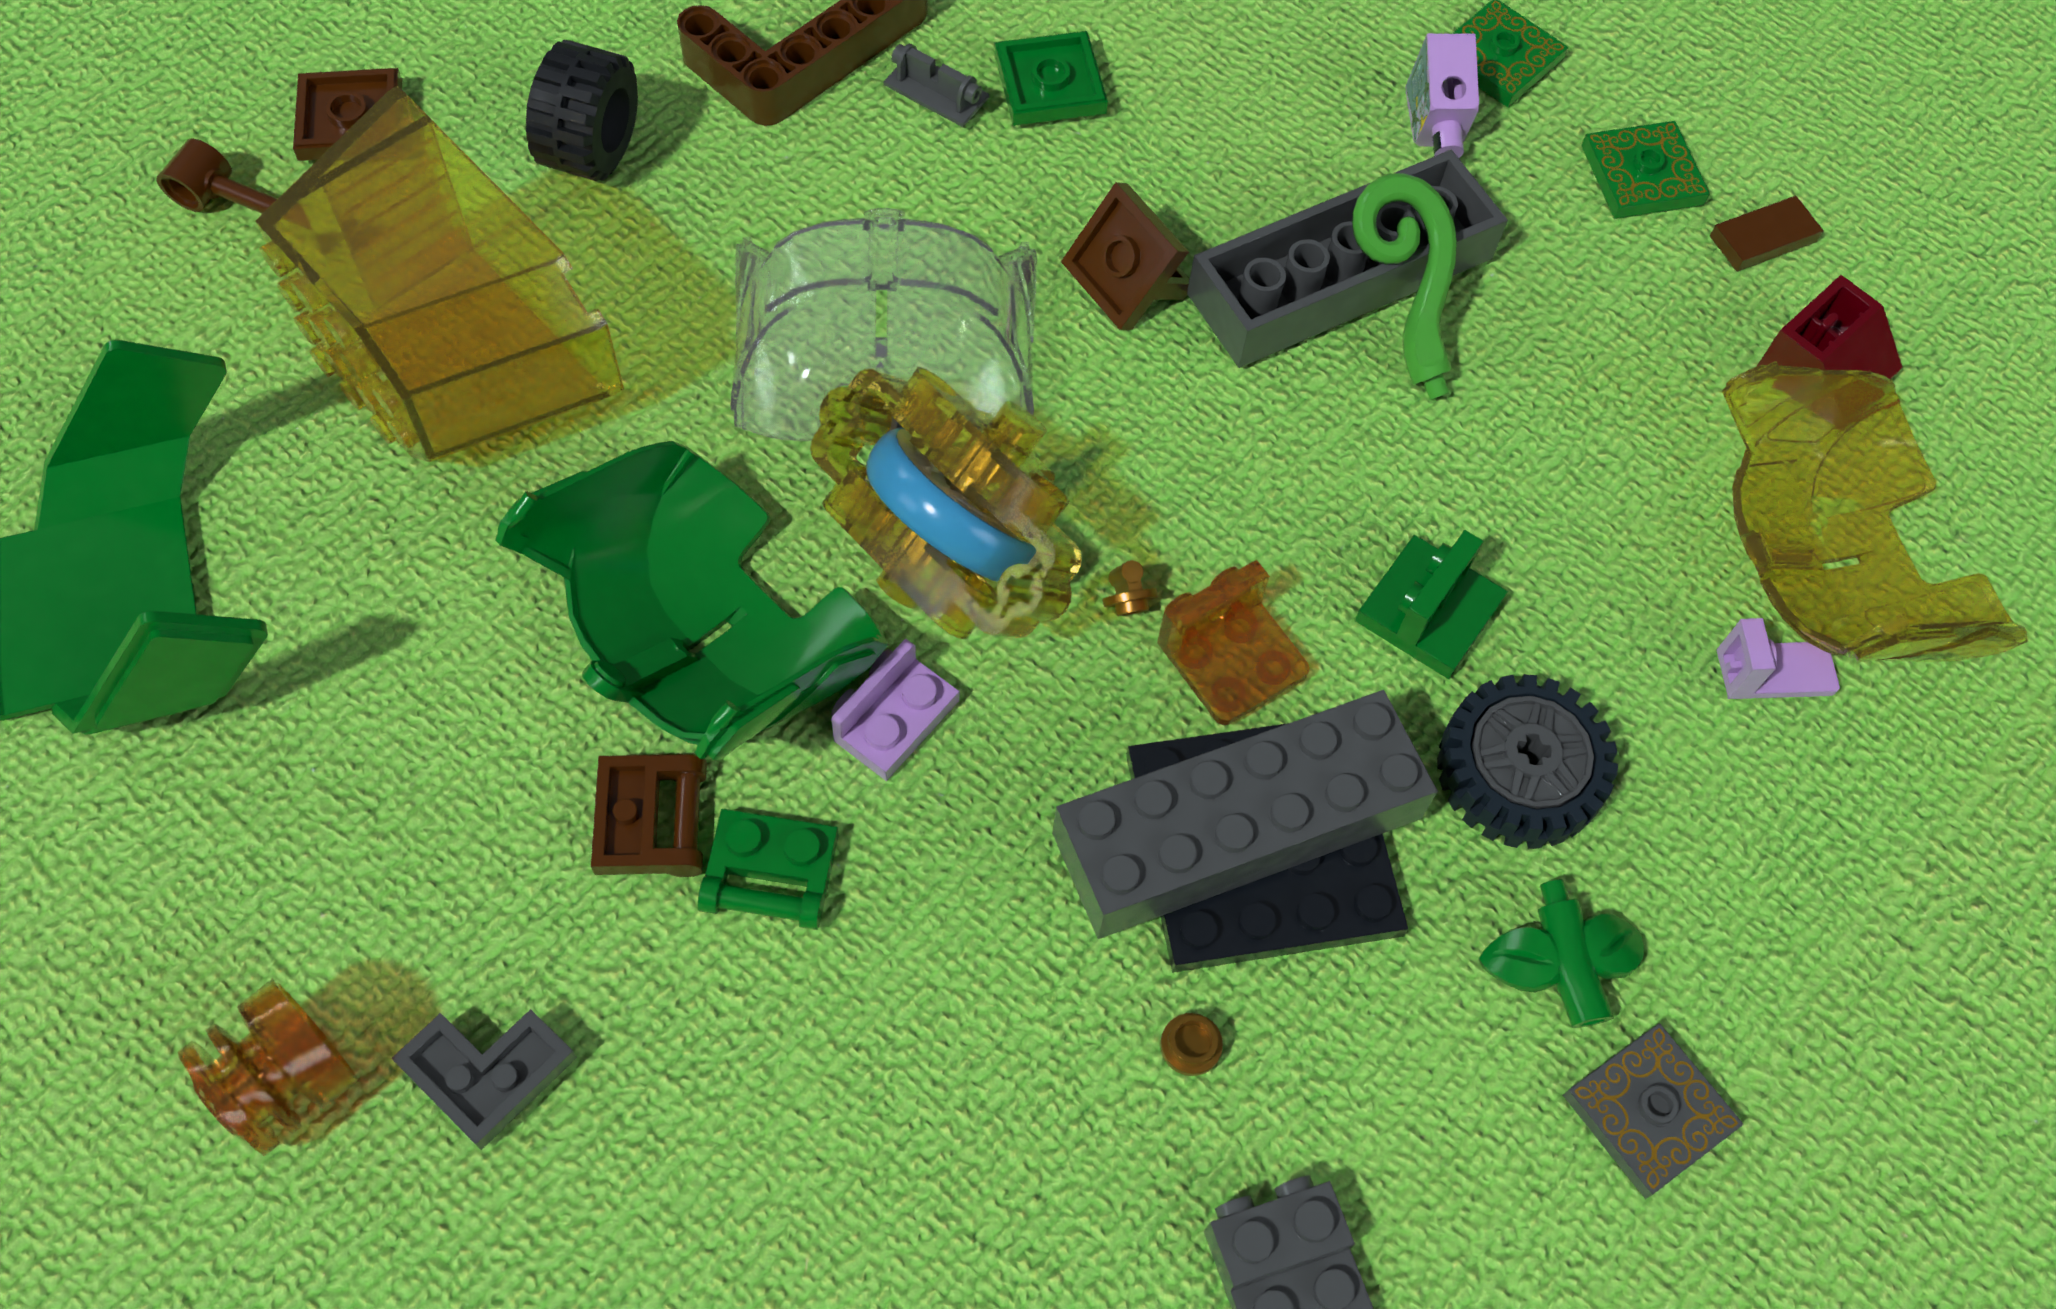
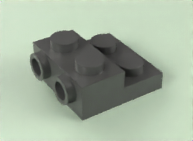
M1310 1175L1302 1176L1277 1186L1274 1189L1278 1198L1276 1200L1255 1206L1251 1196H1244L1215 1208L1218 1219L1208 1224L1204 1234L1232 1309H1374L1350 1250L1355 1243L1330 1181L1314 1186Z

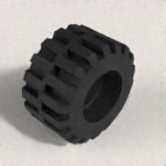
M571 40L558 41L553 45L551 51L548 50L533 79L526 111L528 149L531 156H534V161L537 164L597 182L598 180L603 181L607 179L609 174L611 175L627 150L637 115V78L634 66L628 57Z

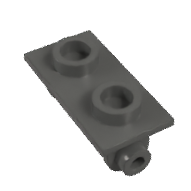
M911 43L906 46L898 44L892 53L891 60L897 64V68L887 77L884 85L961 127H964L990 98V94L983 91L982 87L977 84L975 77L971 75L966 76L945 64L941 67L936 66L934 58L920 52Z

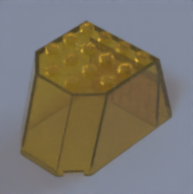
M399 86L389 90L255 221L266 242L259 250L274 273L280 278L283 277V280L277 283V287L292 309L297 313L300 312L293 319L301 333L310 344L316 345L309 350L314 361L326 376L330 377L336 373L341 378L342 382L339 385L345 396L357 410H361L365 406L373 414L370 417L373 426L389 445L397 441L413 458L432 462L611 397L624 389L608 323L599 309H594L589 313L586 311L564 276L565 273L573 269L565 254Z

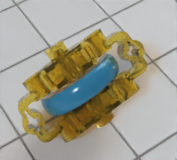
M917 367L907 382L899 377L874 369H864L853 378L848 387L835 388L824 397L819 412L821 426L811 441L810 450L814 461L836 484L822 504L841 527L883 569L876 581L889 597L911 609L919 606L940 628L960 639H967L976 626L989 635L1013 638L1027 637L1041 620L1052 621L1058 619L1067 611L1072 595L1070 582L1081 567L1082 555L1076 543L1055 524V521L1069 504V499L1054 484L1055 473L1032 453L1047 432L1045 426L1036 417L1011 401H1005L995 416L976 409L944 380L922 367ZM892 417L902 426L901 428L890 430ZM864 445H874L865 466L857 460V454ZM984 578L998 582L997 591Z

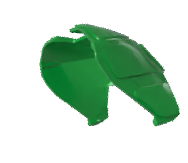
M675 441L643 446L628 451L589 471H581L532 493L525 491L502 518L498 526L495 541L500 546L518 552L564 577L569 619L580 645L592 660L582 672V677L586 683L605 698L629 703L662 730L690 744L698 745L694 753L699 759L712 758L714 761L720 760L753 736L837 693L868 670L889 645L873 617L842 587L834 588L804 616L792 618L743 569L741 563L742 557L769 524V513L724 473L689 447ZM727 622L732 626L699 652H689V650L697 646Z

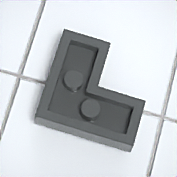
M530 1009L484 1054H481L440 1013L391 1059L482 1150L555 1080L577 1056Z

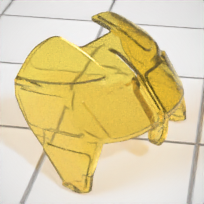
M1777 361L1768 365L1752 368L1731 378L1726 383L1722 393L1746 447L1741 465L1736 470L1732 487L1734 518L1738 533L1748 557L1755 566L1760 583L1770 602L1781 618L1805 641L1830 654L1845 655L1849 659L1855 658L1857 663L1871 660L1960 661L1999 654L2028 642L2025 627L2013 622L1986 575L1977 573L1937 584L1927 583L1921 579L1889 517L1893 509L1932 492L1936 488V480L1912 434L1892 380L1883 375L1862 370H1820L1810 367L1779 366ZM1857 558L1860 563L1824 570L1822 564Z

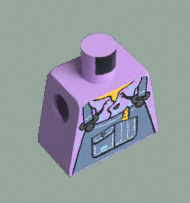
M1427 33L1405 86L1413 141L1418 146H1433L1434 156L1452 149L1456 156L1460 158L1464 153L1463 142L1478 113L1479 90L1475 34Z

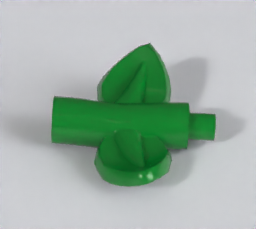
M1563 879L1551 880L1541 884L1540 888L1545 906L1538 909L1542 929L1525 926L1502 934L1489 944L1478 960L1481 966L1497 980L1520 991L1538 992L1555 985L1572 1028L1588 1027L1612 1020L1614 1016L1599 977L1605 979L1626 978L1638 968L1644 956V942L1641 933L1630 923L1614 914H1597L1584 920L1579 900H1569Z

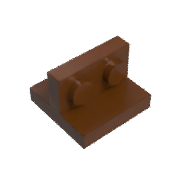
M1115 182L1061 260V263L1119 330H1132L1154 300H1184L1187 296L1190 278L1182 271L1179 265L1188 255L1189 251L1128 183Z

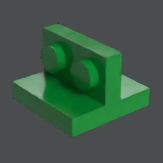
M1467 530L1462 532L1452 547L1443 543L1439 549L1413 535L1359 609L1355 622L1440 675L1450 679L1503 602L1508 591L1471 569L1484 541Z

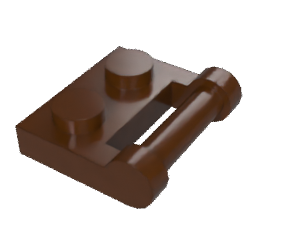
M688 754L598 756L591 868L594 875L670 874L676 877H694L702 873L703 853L697 850L700 783L706 780V759H699L697 755ZM660 780H673L677 782L673 848H656Z

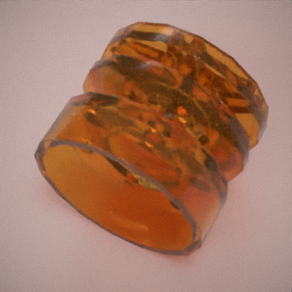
M271 979L237 1006L240 1016L250 1032L242 1040L239 1041L227 1029L218 1024H213L206 1029L208 1037L221 1054L216 1060L194 1041H191L178 1051L179 1058L193 1082V1089L207 1109L227 1131L247 1141L263 1156H267L281 1145L276 1133L266 1120L269 1116L272 1115L291 1133H296L303 1127L300 1117L290 1101L299 1092L316 1106L325 1109L360 1081L330 1040L275 979Z

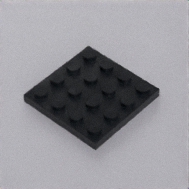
M1286 724L1128 746L1126 758L1131 779ZM1383 833L1160 916L1172 973L1404 937L1408 931Z

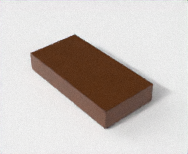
M1795 195L1716 224L1710 237L1736 272L1813 244L1819 240L1824 230Z

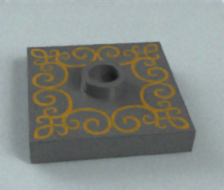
M1660 1023L1563 1094V1097L1645 1199L1656 1193L1744 1125Z

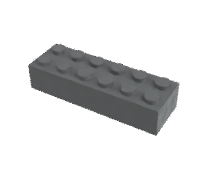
M1452 149L1395 172L1423 179L1445 201L1453 218L1457 240L1453 276L1493 259L1508 220ZM1368 183L1194 255L1187 295L1237 367L1241 368L1417 292L1427 264L1429 244L1425 226L1416 210L1407 203L1396 201L1385 205L1377 214V231L1381 238L1388 242L1396 240L1397 225L1402 218L1410 216L1414 217L1418 222L1420 244L1410 258L1399 264H1383L1371 260L1361 251L1355 241L1352 227L1353 210L1358 197L1367 185L1370 184Z
M1381 690L1058 805L1055 810L1052 834L1097 939H1101L1420 820L1438 791L1386 692Z

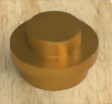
M1185 1013L1176 1016L1166 1025L1161 1036L1160 1047L1164 1060L1173 1070L1187 1076H1198L1207 1073L1217 1064L1222 1053L1223 1041L1219 1029L1210 1019L1196 1013Z

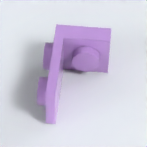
M1763 618L1740 619L1716 649L1728 699L1833 696L1840 689L1830 648L1826 642L1774 643L1771 639H1768Z

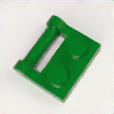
M721 809L706 874L703 877L699 890L698 911L717 914L719 909L771 916L799 921V927L818 930L839 836L838 827ZM728 875L804 886L806 891L803 897L730 886L726 885Z

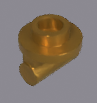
M1134 560L1127 561L1114 568L1109 574V582L1115 588L1116 595L1103 598L1102 600L1104 607L1115 606L1117 616L1149 610L1148 600L1158 597L1157 588L1142 589L1143 567L1139 562Z

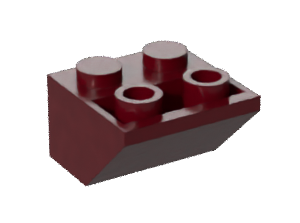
M1843 275L1836 278L1779 331L1757 365V368L1838 430L1903 368L1883 305Z

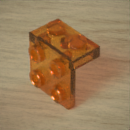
M1257 560L1239 570L1235 566L1230 567L1218 574L1210 586L1194 595L1187 592L1172 600L1164 610L1157 644L1214 720L1221 725L1233 723L1304 681L1310 669L1308 662L1262 605L1270 576Z

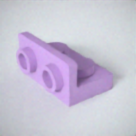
M904 639L894 651L887 649L881 653L873 663L868 679L856 691L849 689L838 699L831 713L834 742L887 781L959 702L960 691L916 659V646L909 640Z

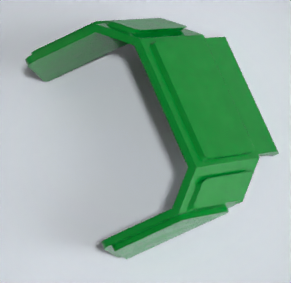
M111 340L104 345L44 461L34 530L0 538V721L52 709V714L72 734L79 732L82 734H95L215 703L218 698L227 695L268 637L267 625L263 620L198 615L196 612L180 496L190 435L227 374L226 364L222 358L123 340Z

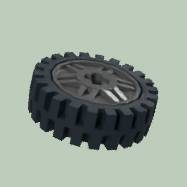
M1524 674L1518 683H1516L1514 675L1501 677L1495 685L1492 680L1482 684L1475 693L1472 691L1463 700L1452 715L1439 745L1441 750L1437 757V769L1443 770L1439 781L1443 791L1451 790L1448 799L1449 804L1454 811L1463 807L1466 813L1462 820L1471 828L1478 822L1485 826L1482 836L1492 841L1499 834L1505 836L1504 845L1517 848L1523 841H1527L1528 849H1538L1547 841H1549L1551 846L1563 843L1569 836L1573 837L1579 833L1598 814L1614 787L1612 782L1617 776L1618 763L1612 761L1618 752L1615 741L1606 742L1611 732L1606 720L1595 723L1593 720L1599 712L1595 706L1589 702L1581 708L1576 704L1581 694L1571 687L1565 695L1558 693L1560 682L1547 678L1542 686H1537V675Z

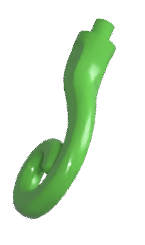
M1405 173L1386 174L1367 185L1358 197L1352 217L1353 234L1361 251L1371 260L1383 264H1399L1410 258L1420 244L1418 222L1414 217L1407 216L1402 218L1397 225L1396 240L1388 242L1383 240L1377 231L1376 218L1378 212L1391 202L1401 201L1412 206L1423 221L1429 244L1428 260L1404 326L1403 355L1412 384L1423 382L1431 400L1449 393L1443 373L1450 371L1452 367L1442 340L1440 321L1456 262L1457 240L1455 225L1445 201L1426 181Z

